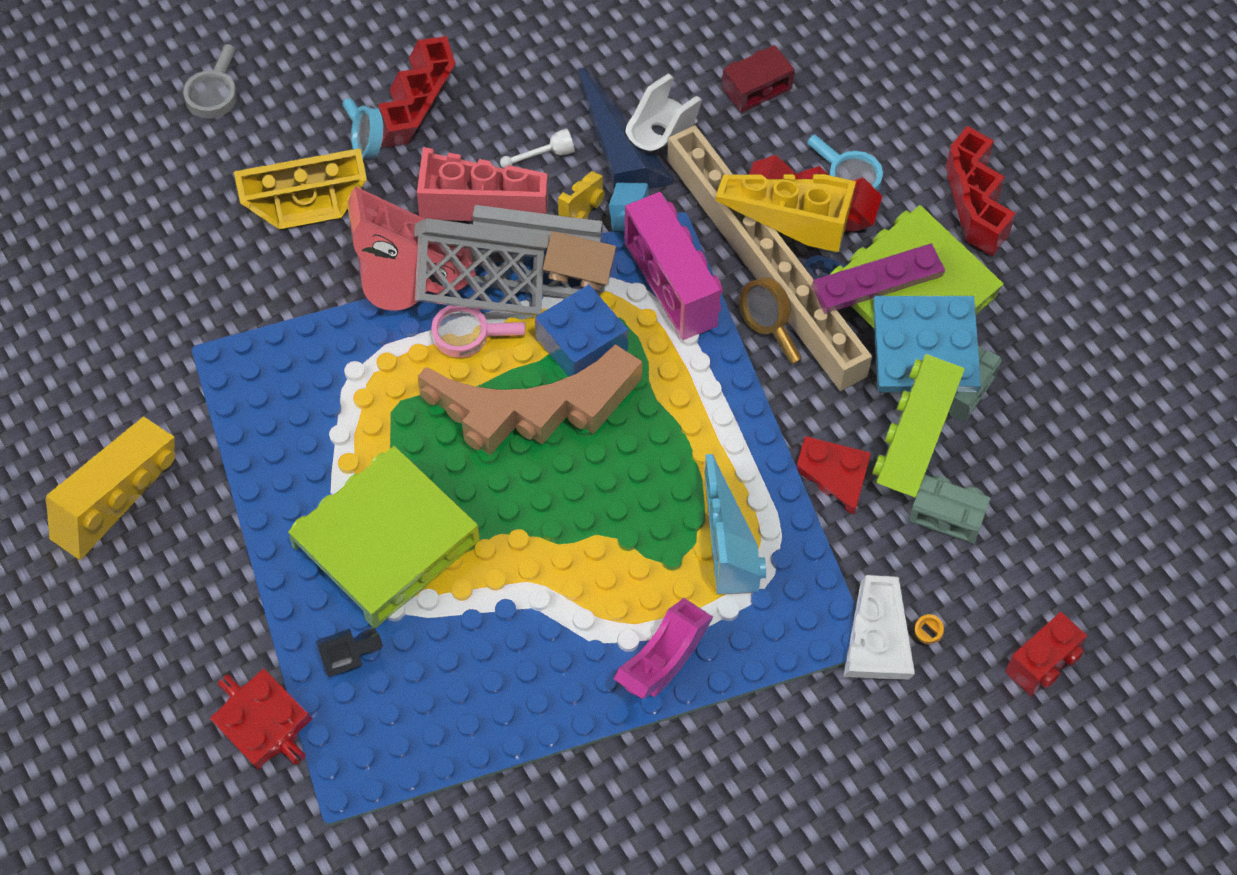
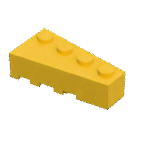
M143 416L47 494L49 539L81 561L156 478L173 463L175 459L174 436Z

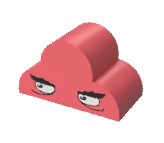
M355 186L348 200V213L353 245L358 256L363 292L372 304L382 309L402 310L411 307L418 302L415 301L418 238L414 237V225L424 220V218ZM428 243L427 255L436 265L446 255L437 244ZM448 246L451 251L455 248L454 246ZM461 248L455 254L466 269L473 263L471 251L468 248ZM450 260L439 268L449 283L461 274ZM475 268L470 272L472 277L476 274ZM434 274L426 279L425 293L427 291L440 293L444 289ZM463 278L453 288L456 291L460 290L468 282Z

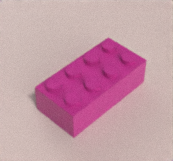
M661 192L625 205V245L682 341L717 327L718 315L721 312L720 294L723 293L722 285L716 275L712 276L707 269V261L702 251H696L693 246L688 228L680 225L674 205L671 202H666Z

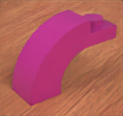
M686 598L681 599L668 609L657 631L645 647L619 667L614 680L623 685L629 693L638 695L642 699H645L648 695L656 697L688 660L707 630L713 616Z

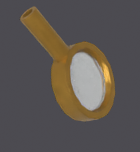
M761 277L747 283L741 290L739 297L740 311L744 321L751 329L758 333H773L791 365L803 359L784 327L791 313L790 301L786 291L778 282L771 278Z

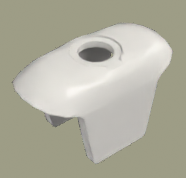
M670 74L660 78L646 89L633 117L627 123L626 134L635 146L649 152L659 150L668 145L669 137L697 123L696 117L702 99L695 96L683 105L673 99H669L668 95L673 81V77ZM660 125L666 130L663 135H658L653 132L651 126Z

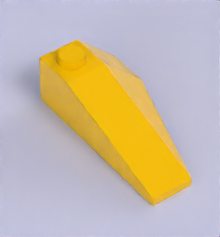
M813 174V179H795L794 175H783V179H766L763 175H723L715 201L807 246L839 252L856 181L825 174Z

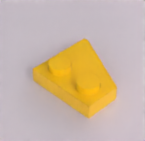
M591 171L581 181L573 185L572 191L575 193L570 196L563 192L558 197L559 216L588 219L591 210L594 207L598 208L604 199L603 176Z

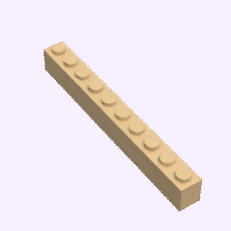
M696 125L669 137L667 156L669 164L756 279L761 277L771 278L778 282L786 291L791 311L788 320L789 324L839 391L867 378L872 355L837 310L824 314L811 287L813 278L777 231L715 201L723 175L733 174ZM762 286V288L765 290V292L768 294V296L771 298V300L778 308L775 297L771 294V292L768 289Z

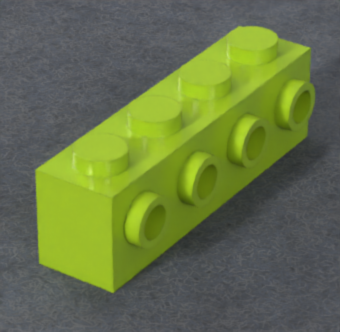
M924 354L922 360L915 359L909 374V378L914 379L910 392L903 391L896 409L902 411L898 424L891 422L884 442L890 444L886 456L879 454L872 474L878 476L876 483L916 498L965 368L928 354Z

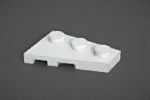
M866 575L860 583L843 677L909 680L915 672L899 577Z

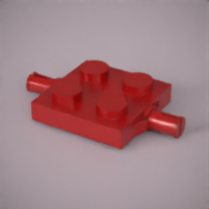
M264 668L242 687L236 683L231 675L223 676L231 687L222 679L219 680L218 686L230 698L210 717L212 722L258 770L271 757L282 752L294 765L300 764L301 762L292 752H295L302 760L305 759L306 753L293 741L299 731L312 720L311 716Z

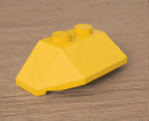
M361 148L234 171L240 203L277 229L342 218L348 209V200L355 186L361 189L367 180Z

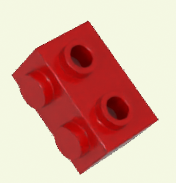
M1060 611L1012 655L1005 673L1032 697L1042 687L1045 689L1049 688L1061 674L1059 671L1067 664L1070 667L1073 666L1085 652L1082 646L1088 635Z

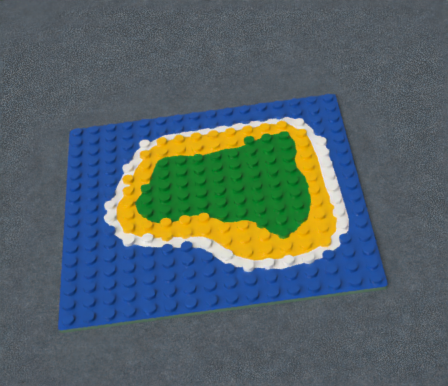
M684 212L677 213V220L681 226L688 228L696 251L700 250L704 254L689 216ZM625 231L603 233L602 243L616 246L617 251L608 287L601 285L600 291H595L628 328L627 352L642 361L641 380L594 434L585 428L579 429L575 427L566 417L546 441L540 444L534 439L529 440L523 437L515 427L493 453L489 455L481 449H473L466 443L463 437L462 422H455L438 405L428 404L419 393L417 376L425 367L448 379L466 385L495 390L528 389L552 384L567 378V374L536 339L535 315L479 309L485 316L487 323L525 322V335L487 336L486 343L480 351L471 356L461 358L448 356L441 352L434 344L431 327L434 317L440 310L449 305L417 302L406 309L386 310L375 306L367 298L201 343L192 348V354L285 687L291 697L312 718L299 731V737L303 751L306 753V762L324 824L333 826L846 664L856 605L722 294H720L721 312L718 315V326L682 341L625 245ZM525 256L521 259L529 271L533 269L534 257ZM506 261L497 262L495 265L498 267ZM707 261V269L709 270L710 274L713 276V272H712V270H711V268H710V265H709V263H708V261ZM483 267L475 268V276H485L488 274ZM511 268L503 273L507 280L516 281L519 279ZM544 270L543 285H548L554 280L549 279L550 273ZM568 279V285L571 288H584L581 287L582 280ZM469 284L456 291L464 299H468L475 293ZM488 287L484 290L492 302L498 303L506 296L499 288ZM427 291L425 294L437 295L439 293ZM518 291L515 294L523 306L532 307V294L530 292ZM446 293L444 295L447 297H451L449 293ZM542 294L541 313L567 297ZM479 296L476 299H474L482 301ZM508 300L505 304H512V303L510 302V300ZM456 315L443 321L440 325L439 335L449 345L465 346L474 342L480 336L481 327L477 320L470 316ZM395 446L478 525L480 541L376 628L383 644L382 648L359 655L362 662L361 666L328 677L315 641L350 629L354 638L359 633L373 627L365 620L363 610L300 547L297 550L292 547L288 531L297 519L307 516L314 511L323 498L330 494L333 495L340 490L353 474H360L366 469L379 453H386ZM706 454H713L757 543L759 557H765L766 578L760 580L759 592L717 594L704 474ZM686 598L713 616L707 630L688 660L656 697L648 695L645 699H642L638 695L629 693L623 685L614 680L619 667L645 647L657 631L668 609L681 599Z

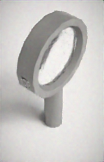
M224 45L214 70L198 72L190 77L184 85V99L188 110L194 115L201 118H216L229 112L235 105L237 99L236 88L233 80L226 74L235 53V48L232 45Z

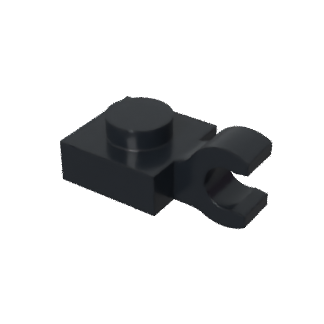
M375 627L359 633L354 638L350 629L315 641L328 677L361 666L362 662L359 655L383 647L380 635Z

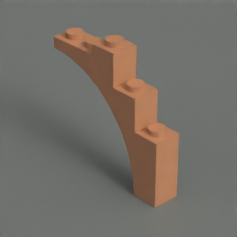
M614 344L596 362L580 372L552 384L528 389L495 390L473 387L448 379L427 367L423 369L417 378L421 397L428 404H436L444 409L455 422H462L463 437L470 447L475 450L481 449L491 455L515 427L523 437L529 440L534 439L540 444L546 441L566 417L575 427L579 429L585 428L594 434L641 380L642 361Z

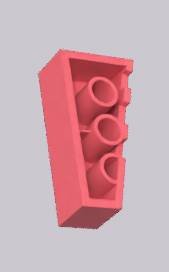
M423 147L417 188L419 216L424 219L473 221L472 216L475 205L547 214V173L510 165L503 169L494 167L491 161L479 159L478 163L461 160V155L448 153L447 156L434 154V149Z

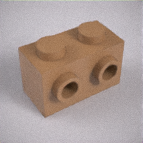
M552 231L543 270L550 273L549 279L568 283L570 277L582 280L581 287L590 285L594 290L600 291L601 285L607 287L609 285L617 247Z

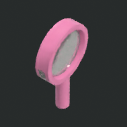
M449 305L440 310L434 317L431 329L434 344L441 352L448 356L461 358L471 356L480 351L486 343L487 336L525 335V322L487 323L485 316L477 308Z

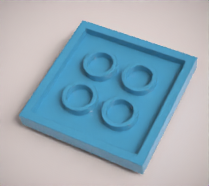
M874 296L873 314L878 392H910L914 379L909 378L910 371L915 359L922 360L924 354L965 368L956 392H979L981 380L974 296Z

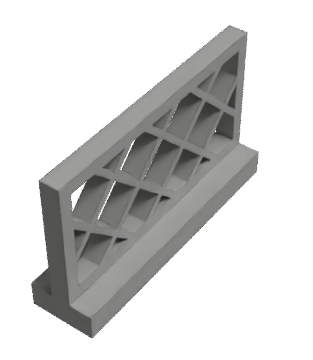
M480 205L474 206L473 225L549 235V240L551 232L555 231L602 243V221ZM471 253V255H472V260H473V262H474V261H476L477 259H476L475 256ZM509 254L512 258L516 256L514 254ZM489 256L485 258L496 272L507 264L504 262L497 267ZM522 256L516 263L524 274L528 276L533 269L529 271L521 261L525 256ZM486 274L485 276H474L473 278L479 286H482L491 277L489 274ZM503 274L500 276L510 290L514 289L521 282L520 279L516 281L507 280ZM555 280L548 285H542V294L559 297H569L580 290L571 288L568 283ZM493 282L489 286L492 288H499L495 282ZM525 285L519 290L522 292H529Z
M429 218L414 225V237L418 238L415 301L535 316L541 314L544 250L548 249L549 235ZM428 243L437 244L446 255L436 265L427 255ZM448 246H454L455 248L451 251ZM461 248H468L477 259L467 269L455 256ZM492 252H499L507 263L498 272L485 259ZM509 254H514L516 256L512 258ZM522 256L534 257L533 271L528 276L524 274L516 263ZM448 260L461 273L451 283L448 282L439 270ZM478 264H481L491 277L481 287L470 274ZM509 268L521 280L512 290L500 278ZM432 274L444 287L437 295L425 294L426 279ZM463 278L475 291L468 299L461 298L453 288ZM493 282L506 295L498 303L492 302L484 292ZM524 285L532 294V307L523 306L515 296ZM448 292L451 297H447L444 295ZM479 296L482 301L474 299H476ZM508 300H510V302H511L512 304H505V303H506Z

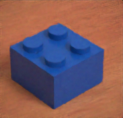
M590 285L585 286L535 317L536 339L568 377L596 362L614 344L628 351V328Z

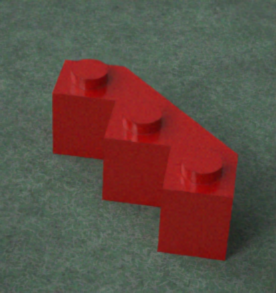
M447 36L418 40L409 56L412 70L399 71L390 87L393 101L379 103L377 108L380 110L383 121L381 148L409 143L456 64Z
M966 126L950 146L945 170L965 240L989 255L994 256L1009 237L1016 213L997 203L1005 176L987 167L994 140Z
M777 155L753 162L749 175H763L766 179H783V175H794L795 179H813V174L829 175L820 166L795 173ZM864 177L852 180L856 181L845 228L847 233L873 226L883 197Z

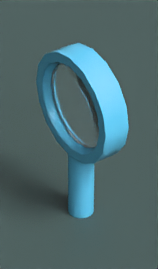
M347 98L343 102V107L353 121L351 129L352 149L361 148L363 159H375L383 139V121L380 110L375 106L365 105L358 108L353 99Z
M813 135L810 137L807 144L831 163L830 176L848 180L864 177L877 191L880 189L883 171L881 164L875 157L860 151H850L840 155L818 136Z

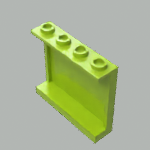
M921 205L911 213L908 210L904 211L894 222V227L889 231L886 228L881 230L872 240L873 244L867 249L861 247L853 254L850 263L843 268L840 265L831 273L834 274L932 243L946 270L944 275L940 278L883 296H974L975 315H977L996 298L1004 284ZM873 299L851 305L874 328Z
M395 446L386 453H379L366 469L360 474H353L340 490L333 495L330 494L323 498L314 511L307 516L297 519L288 531L292 547L295 550L300 547L363 610L365 620L373 628H377L480 541L478 525Z

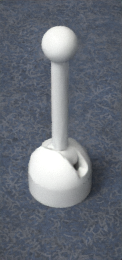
M567 128L553 134L550 144L511 158L504 156L500 160V165L503 168L507 165L512 166L513 163L550 150L558 155L573 153L575 149Z

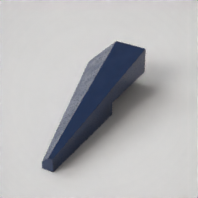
M578 68V77L599 147H602L614 189L617 183L648 184V189L673 185L672 176L654 153L640 149L628 138L626 134L628 120L591 73L584 68Z

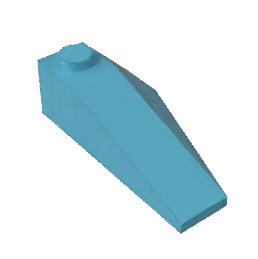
M706 454L704 474L717 594L759 592L760 580L766 578L765 557H759L757 543L713 454Z

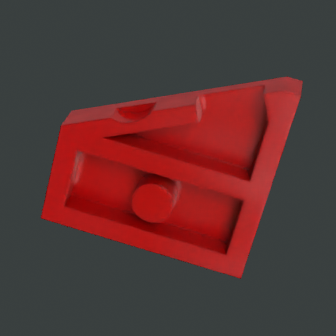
M805 436L796 468L800 475L808 481L816 483L818 489L827 496L832 494L845 504L846 511L855 514L871 453Z

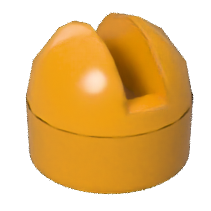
M928 614L917 620L915 633L919 641L932 645L942 639L944 626L937 616ZM925 624L937 636L932 638L922 629L923 625Z

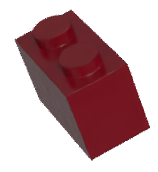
M773 45L765 50H758L752 56L739 62H733L724 68L722 89L740 113H743L792 90L795 69L777 46Z

